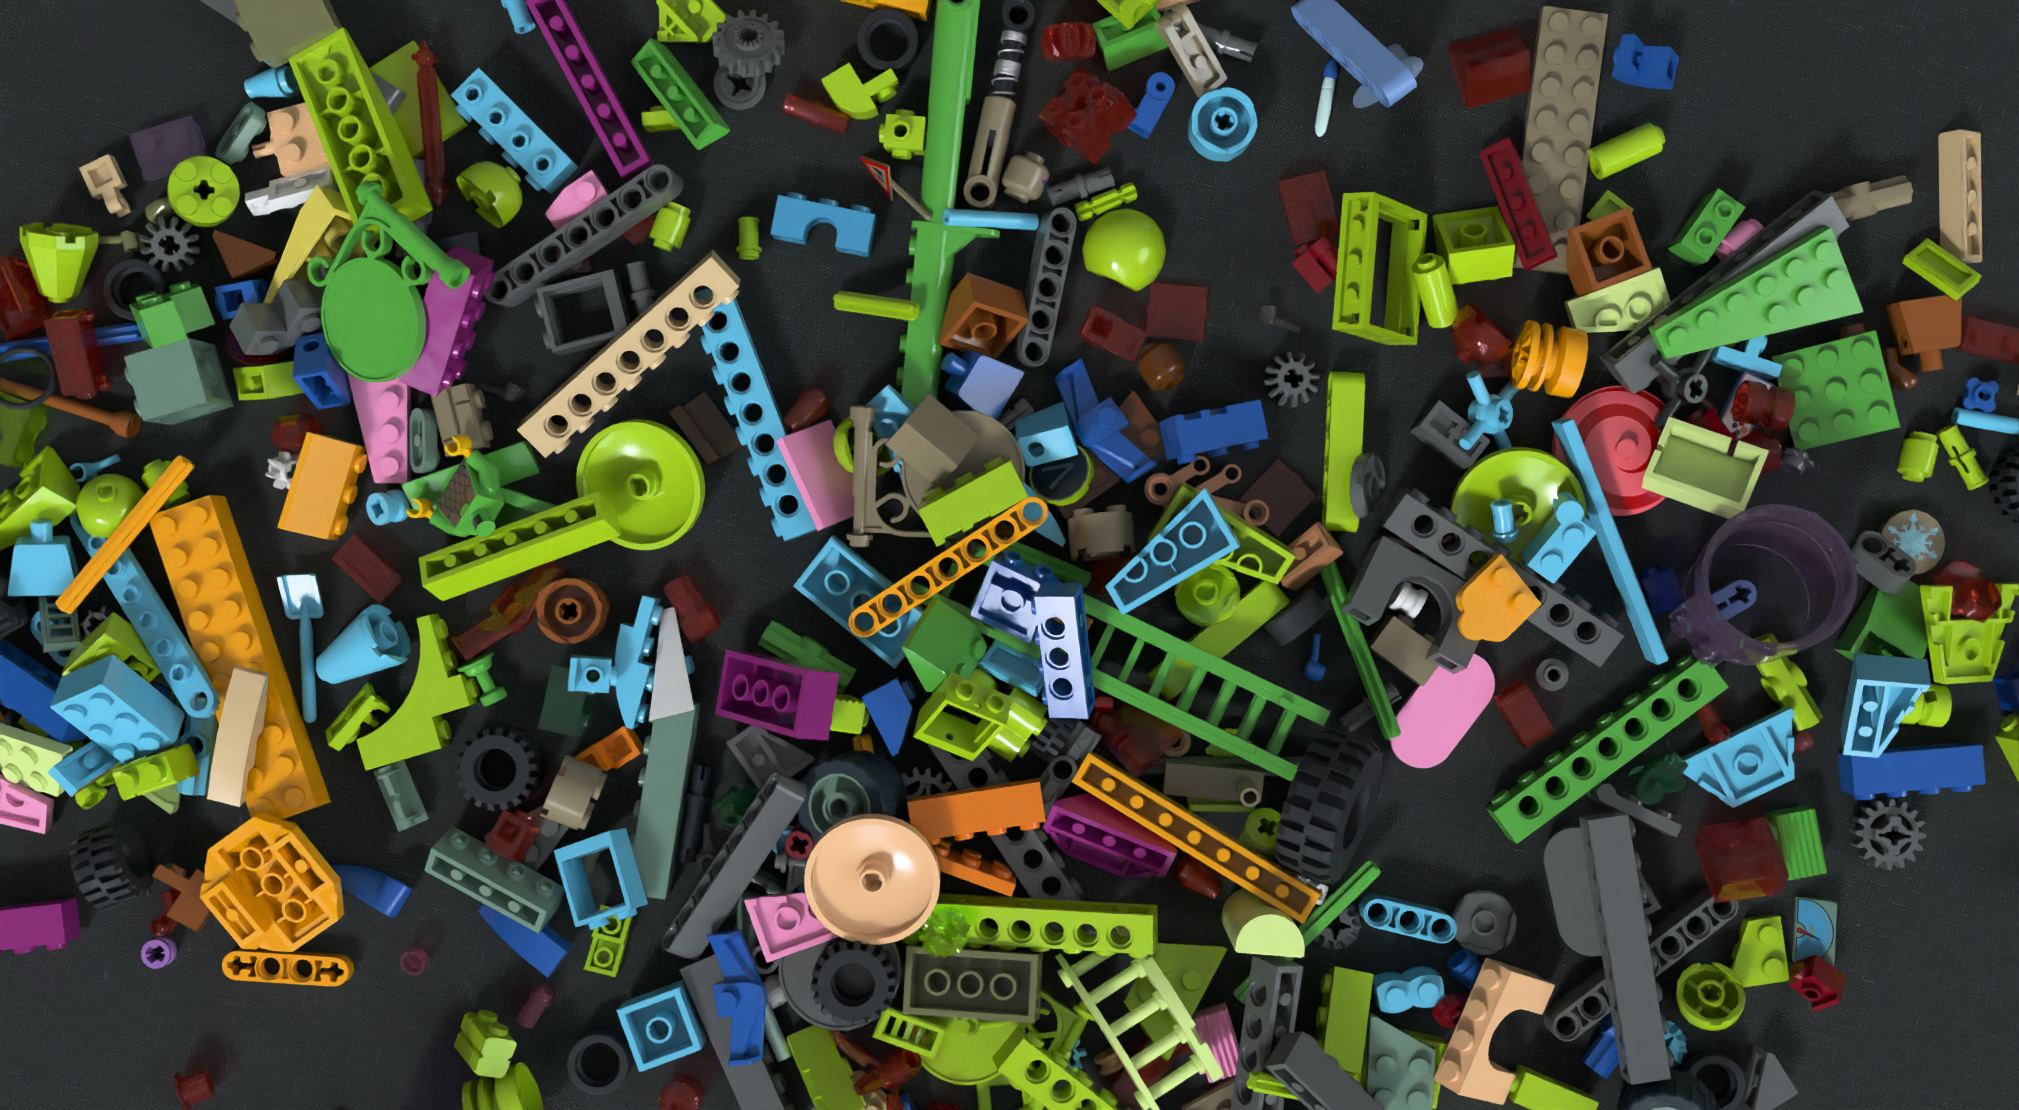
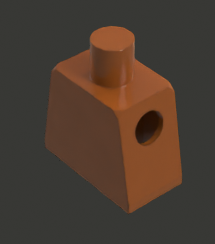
M1949 295L1886 305L1885 311L1901 356L1920 353L1922 372L1944 369L1941 350L1959 347L1961 343L1962 297L1956 301Z

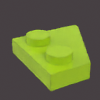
M1777 914L1744 918L1739 930V941L1734 946L1731 955L1733 962L1730 969L1741 978L1744 987L1784 982L1789 979L1781 916Z

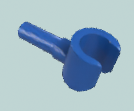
M1313 634L1310 658L1303 671L1307 678L1314 681L1322 680L1326 671V666L1317 662L1321 641L1320 634Z

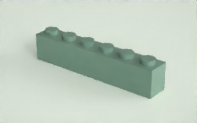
M693 701L694 710L649 721L653 723L651 736H646L643 751L644 755H648L646 768H641L638 786L643 787L641 800L637 799L633 818L638 819L636 832L631 833L629 839L646 897L665 900L671 894L676 865L675 857L679 845L686 801L685 792L688 789L701 702Z

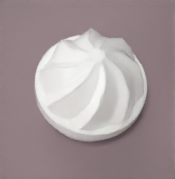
M779 975L768 976L763 983L766 987L768 1002L772 1009L787 1002V999L782 991Z

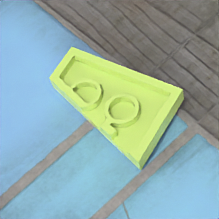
M1654 267L1651 270L1597 291L1564 301V305L1572 328L1584 330L1587 333L1633 331L1670 302V298L1660 267Z

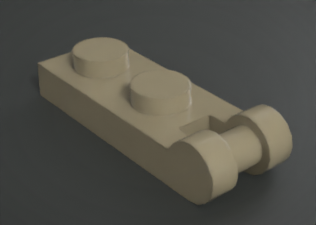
M1182 2L1177 3L1171 9L1170 15L1161 17L1154 23L1156 31L1164 38L1197 97L1201 98L1204 94L1215 90L1228 79L1185 4ZM1181 24L1184 30L1177 34L1175 27Z

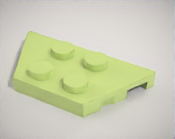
M0 723V771L4 777L11 783H20L33 788L35 791L45 792L57 797L65 790L48 772L55 764L71 755L73 747Z

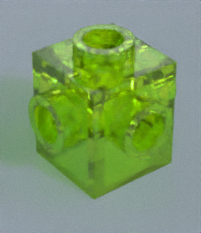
M944 906L935 913H931L926 922L920 927L923 931L917 938L924 942L922 947L929 954L936 958L940 955L945 958L953 953L957 955L968 941V938L965 936L971 926L965 922V917L953 908L948 909ZM937 928L944 930V939L935 933Z

